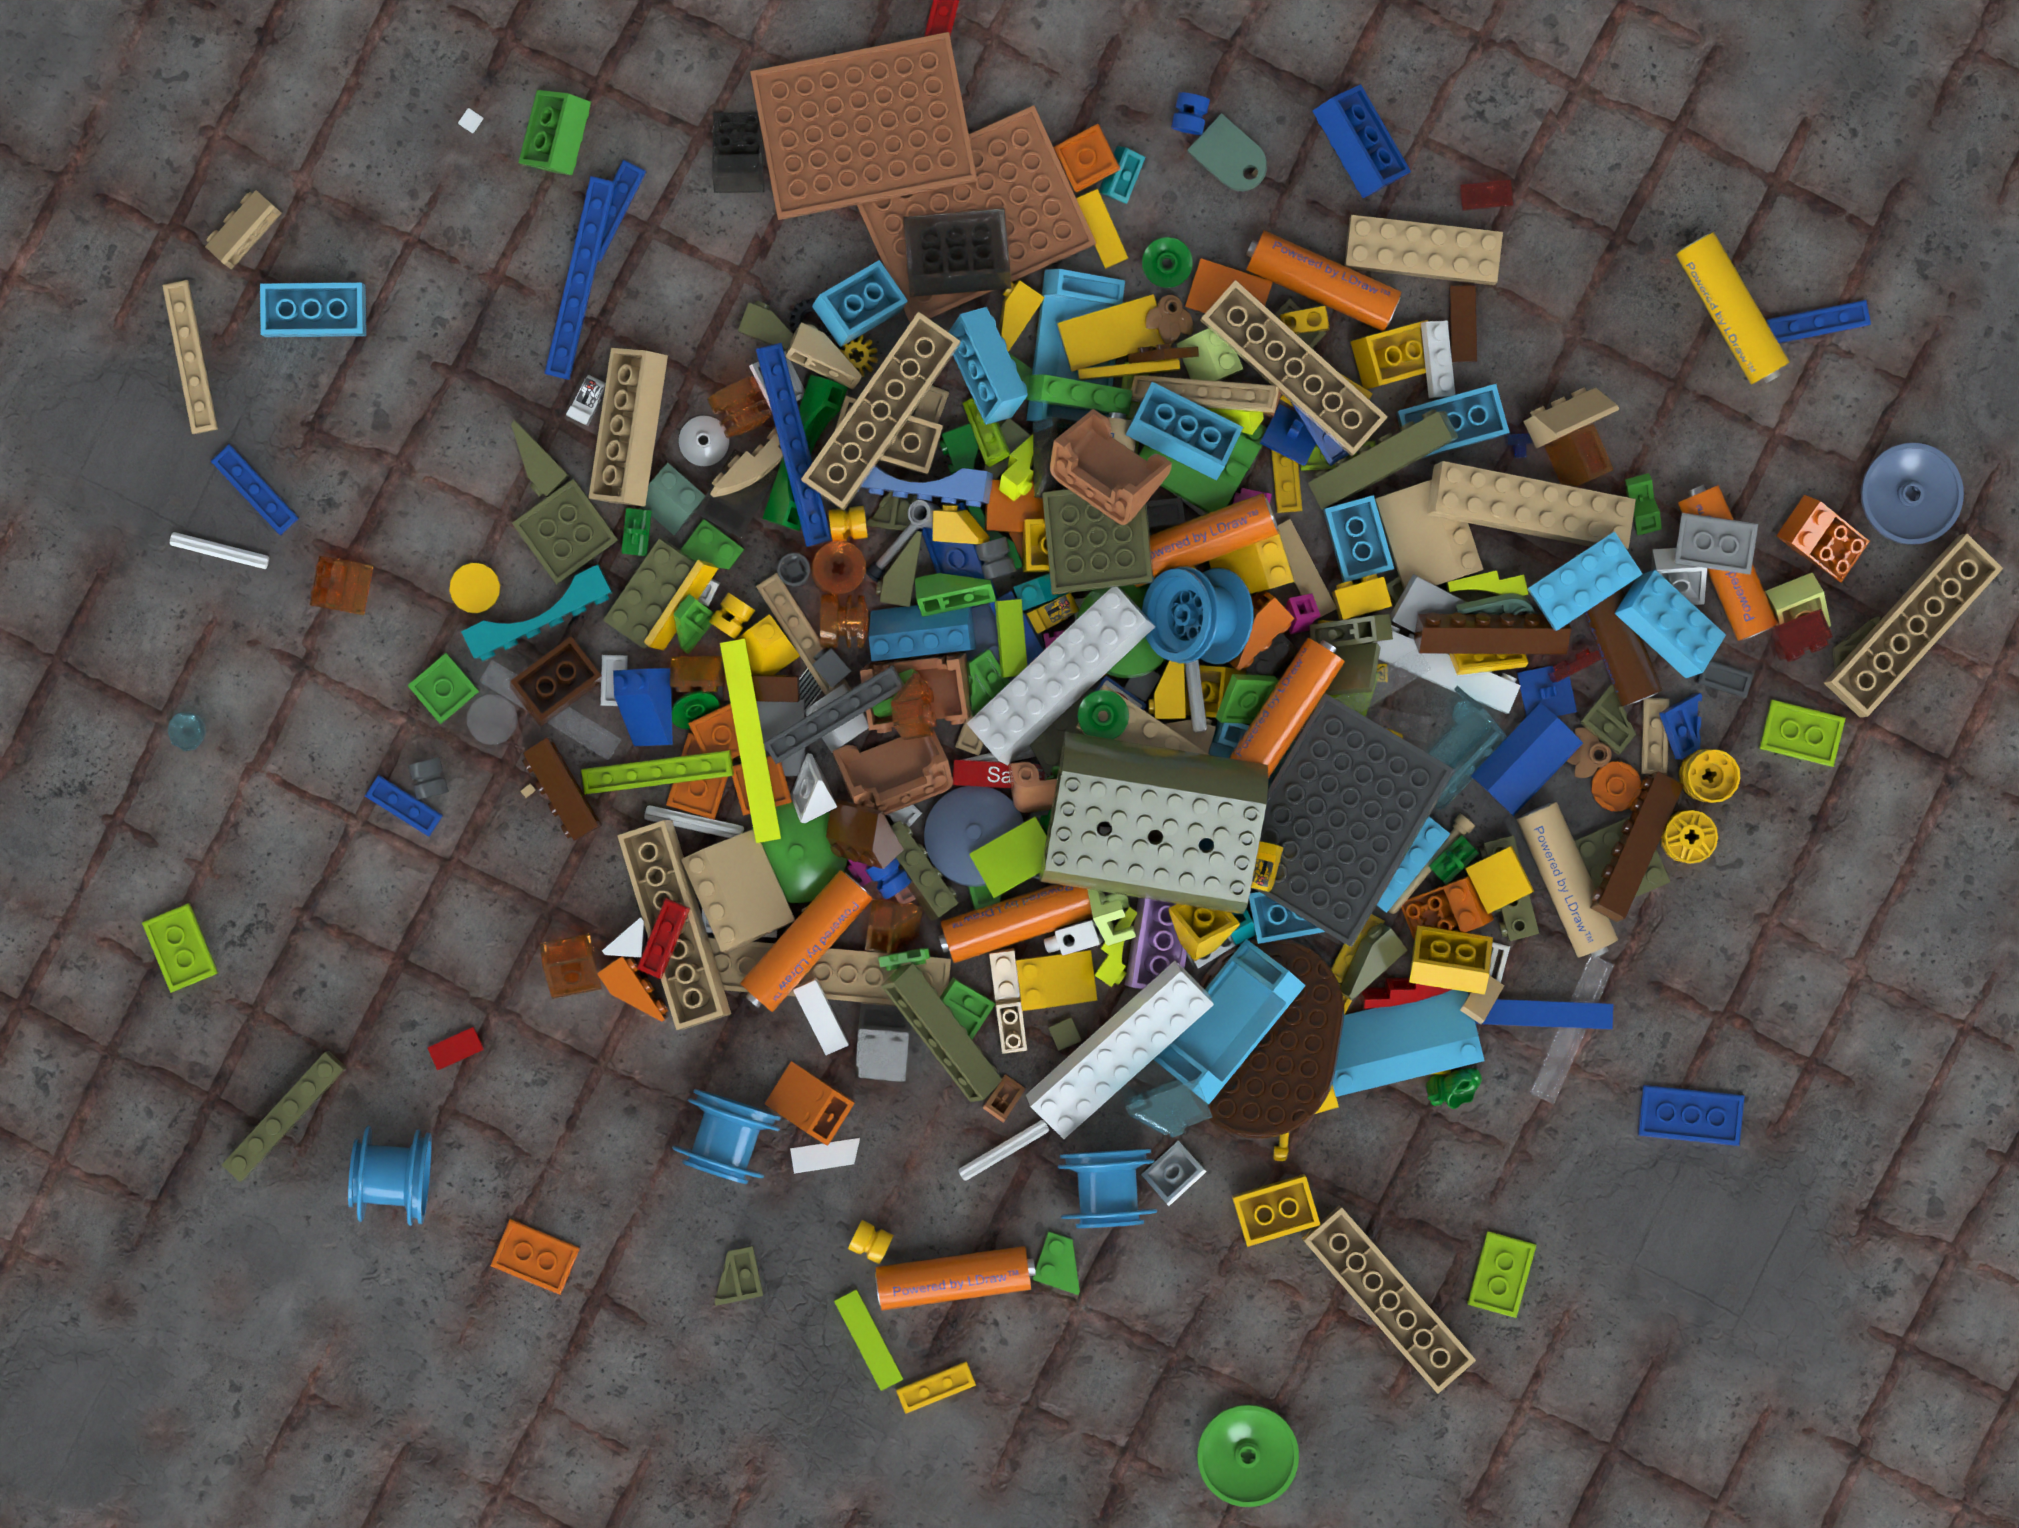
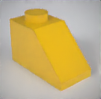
M944 504L942 509L933 510L932 541L967 544L989 542L988 534L968 510L958 509V505Z

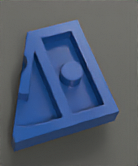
M1694 693L1659 713L1675 759H1683L1700 749L1701 736L1699 730L1701 728V717H1698V701H1702L1701 693Z

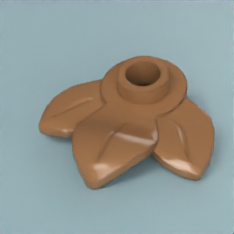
M1166 295L1160 299L1158 307L1148 312L1146 328H1158L1165 344H1172L1178 339L1180 333L1192 334L1193 320L1190 313L1183 309L1182 302L1177 296ZM1170 303L1174 305L1172 312L1168 309Z
M1576 728L1574 734L1583 744L1566 762L1576 765L1575 777L1588 778L1594 775L1598 767H1603L1610 762L1612 753L1611 749L1606 744L1600 742L1588 729ZM1601 751L1603 758L1596 759L1594 752Z

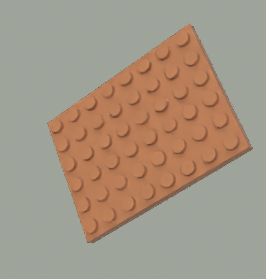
M949 32L750 71L778 220L978 181Z
M1034 105L969 134L978 181L857 205L885 269L908 300L903 309L909 323L912 322L918 312L928 319H932L1006 286L1010 282L1017 281L1096 245L1095 239Z

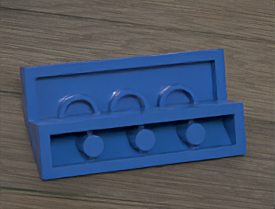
M1540 702L1471 777L1514 817L1574 754L1583 742Z

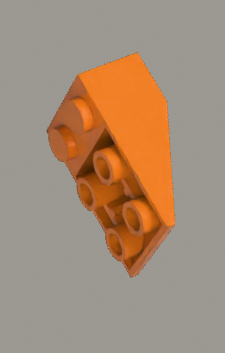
M1807 495L1802 497L1776 535L1777 538L1792 550L1841 583L1870 542L1821 501Z
M1266 590L1256 592L1251 597L1253 604V626L1249 640L1241 653L1228 662L1238 671L1249 667L1253 663L1254 657L1260 651L1268 649L1273 642L1272 640L1278 634L1288 630L1291 626L1290 622L1294 619L1284 606Z
M1469 875L1407 899L1401 907L1414 940L1417 925L1465 933L1494 920L1492 913H1487Z
M622 956L597 973L611 995L661 1022L668 1018L666 1015L669 1011L661 998L656 1000L652 994V991L655 990L647 977L641 978L637 972L638 963L633 957Z
M791 1061L766 1100L765 1105L828 1146L856 1101Z

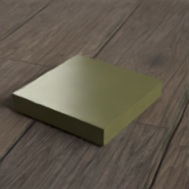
M1369 643L1335 647L1337 650L1334 654L1343 659L1345 663L1325 693L1328 695L1373 692L1381 649L1379 644Z

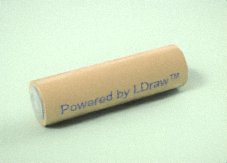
M1548 803L1525 813L1516 820L1577 957L1591 953L1594 958L1608 952L1607 946L1618 941V937L1610 919L1590 908L1593 903L1591 896L1595 886L1558 803Z

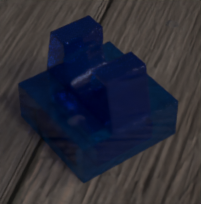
M1529 433L1505 436L1506 446H1514L1515 458L1527 457L1526 445L1533 444Z

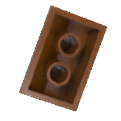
M834 799L837 807L830 811L826 838L831 845L830 849L834 855L839 858L850 859L853 862H860L870 867L874 866L884 869L904 850L882 811Z

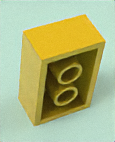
M1417 925L1409 983L1485 994L1490 973L1493 937Z
M1305 1174L1232 1195L1247 1247L1320 1225Z

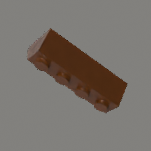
M547 737L523 753L525 759L522 761L529 773L534 771L538 778L535 784L542 795L545 793L548 795L551 801L548 803V806L555 817L560 816L564 823L560 827L568 839L572 837L576 841L602 826L552 738Z

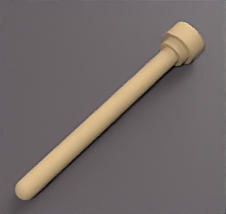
M1460 813L1455 818V824L1452 826L1454 829L1450 832V836L1389 909L1391 914H1395L1432 871L1428 866L1460 835L1464 836L1473 830L1475 825Z

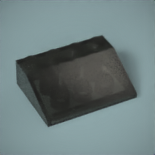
M1004 208L903 217L910 297L1011 289Z

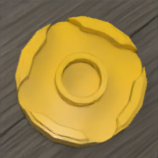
M470 563L463 565L454 573L450 580L449 591L452 600L458 608L469 613H481L488 611L496 604L501 585L498 576L491 568L480 563Z

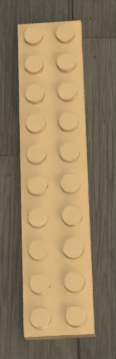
M708 938L724 990L748 992L740 982L775 943L752 941L738 949L725 953L721 952L716 938ZM829 948L797 985L816 977L827 999L895 1005L881 985L896 969L886 971V967H880L879 956L892 953ZM930 957V959H926L925 964L915 966L922 971L923 977L937 991L940 998L949 984L951 959ZM911 962L902 963L901 966L911 964ZM792 990L787 996H796V995H795L794 991Z

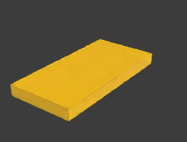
M1154 294L1056 323L1071 372L1136 353L1140 347H1156V345L1165 344L1158 328H1146L1148 312L1157 307Z

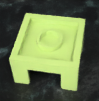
M1087 889L1093 919L1107 946L1135 938L1136 934L1133 926L1114 932L1112 921L1125 917L1123 909L1130 906L1128 896L1114 893L1105 896L1102 891Z

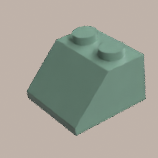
M667 463L648 485L646 505L641 507L644 510L652 511V517L675 536L705 502L707 497Z

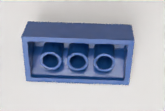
M1361 84L1332 97L1313 110L1319 125L1324 130L1331 146L1335 149L1343 167L1347 170L1362 198L1378 192L1411 172Z

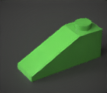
M943 573L915 578L916 599L922 617L996 601L991 580Z

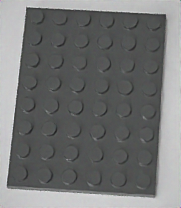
M1325 693L1268 789L1260 841L1283 847L1272 890L1270 892L1255 890L1352 947L1456 770Z

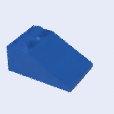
M670 668L613 670L614 697L633 745H673Z

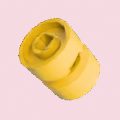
M864 505L850 507L846 512L841 508L828 510L832 542L847 541L850 536L854 540L868 538Z
M728 592L721 602L722 609L716 610L709 622L736 640L743 630L742 623L748 622L755 610ZM732 614L735 617L730 622L727 621L729 615Z
M861 1220L848 1249L857 1254L865 1252L867 1259L880 1264L894 1235L883 1229L876 1232L872 1224Z

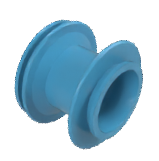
M1186 566L1167 570L1157 576L1154 582L1151 583L1143 601L1142 612L1156 626L1146 635V639L1159 656L1180 664L1191 663L1200 658L1208 663L1224 664L1233 660L1241 653L1252 631L1253 604L1249 590L1243 580L1236 573L1228 569L1212 568L1202 573L1195 568Z
M694 1089L693 1093L698 1095L697 1099L689 1098L688 1101L697 1105L704 1114L692 1150L680 1146L672 1147L673 1150L689 1156L687 1160L683 1159L682 1163L743 1184H748L749 1180L745 1179L746 1175L764 1178V1174L748 1168L759 1131L765 1129L779 1131L780 1127L774 1125L775 1120L780 1121L781 1117L732 1099Z
M368 1125L365 1128L362 1143H360V1139L354 1140L349 1170L348 1205L349 1207H354L355 1203H357V1219L359 1222L363 1221L367 1203L405 1206L409 1226L413 1225L414 1219L418 1220V1224L424 1223L430 1183L431 1133H426L424 1138L421 1136L420 1129H417L410 1148L372 1145V1129Z
M1151 1149L1060 1154V1159H1065V1164L1058 1165V1168L1077 1172L1080 1213L1063 1214L1061 1218L1080 1219V1223L1075 1224L1076 1228L1144 1224V1220H1140L1139 1215L1157 1213L1158 1210L1138 1209L1136 1169L1144 1164L1154 1163V1159H1147L1146 1153H1151Z

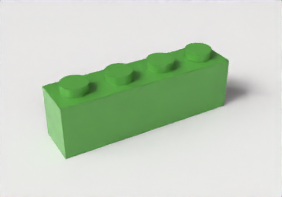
M1039 374L1030 375L1027 400L1085 411L1094 409L1099 413L1107 415L1110 412L1129 416L1133 391Z

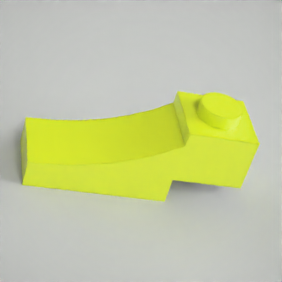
M1043 426L1010 454L1007 470L1001 476L999 490L1013 501L1021 495H1026L1032 488L1033 483L1031 481L1034 471L1031 470V467L1036 458L1047 447L1050 431Z
M1497 571L1445 583L1449 593L1471 590L1484 591L1496 595L1509 593L1522 596L1528 595L1524 575L1499 580Z
M1128 907L1125 911V917L1120 918L1114 927V932L1130 927L1137 912ZM1125 941L1109 946L1104 942L1100 947L1108 955L1094 975L1111 987L1114 983L1119 985L1127 974L1124 971L1126 966L1122 963Z

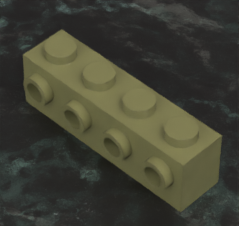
M898 821L891 825L893 832L904 849L896 857L900 862L898 868L904 869L912 880L907 886L930 920L933 921L958 904L955 899L957 895L952 887L945 885L941 879L942 873L926 858L928 854L923 846L917 845L911 837L913 833L909 826Z
M1514 835L1483 842V848L1479 849L1481 859L1483 860L1512 846L1520 861ZM1529 894L1495 910L1496 913L1500 912L1502 922H1499V929L1502 937H1507V941L1539 934Z

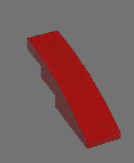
M1386 978L1385 987L1365 988L1359 997L1364 1009L1391 1007L1424 1000L1452 989L1409 983L1410 978Z

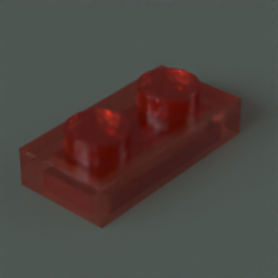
M1511 180L1460 185L1462 211L1513 206Z
M1587 648L1575 654L1576 660L1570 663L1564 660L1554 665V671L1548 673L1552 683L1558 682L1601 660L1602 658L1598 650L1590 652Z

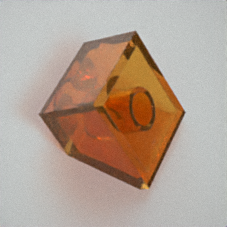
M590 934L540 943L542 966L552 999L602 990L600 977L597 974L599 971Z

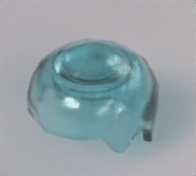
M184 711L176 714L170 720L167 732L172 745L187 752L199 747L205 739L207 730L200 716Z

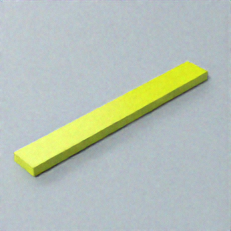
M745 639L720 643L755 841L760 843L781 839Z

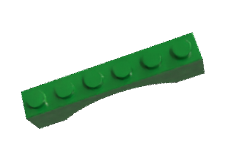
M810 375L799 408L810 455L823 429L840 412L848 389L847 386L814 375ZM783 457L762 519L800 531L801 524Z
M971 424L943 433V440L939 441L943 454H949L952 462V464L948 465L950 474L953 475L962 468L974 470L979 446ZM968 506V512L985 531V516L981 508ZM985 531L989 536V541L1004 538L998 531ZM1007 539L1010 549L1007 556L1013 558L1016 570L1020 569L1023 566L1015 544Z

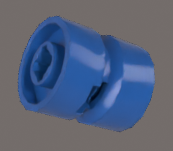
M1179 92L1176 102L1178 112L1173 115L1171 128L1183 133L1202 135L1205 125L1203 115H1206L1208 112L1210 99L1196 94ZM1189 109L1194 110V114L1188 113Z
M897 858L891 861L884 869L874 866H867L865 868L871 880L878 882L877 889L884 899L896 895L912 882L906 871L898 868L900 862Z

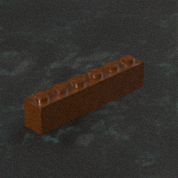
M1432 612L1418 614L1414 641L1418 652L1426 654H1567L1572 628L1568 623L1555 631L1545 615L1534 613L1526 615L1503 613L1499 615L1486 613L1437 614Z
M1660 771L1645 776L1640 786L1643 790L1640 796L1632 803L1630 809L1633 811L1630 819L1624 822L1621 828L1623 835L1620 842H1616L1612 848L1611 855H1613L1610 864H1607L1602 871L1601 877L1603 880L1601 885L1595 888L1591 896L1593 900L1591 909L1615 922L1626 918L1684 784Z

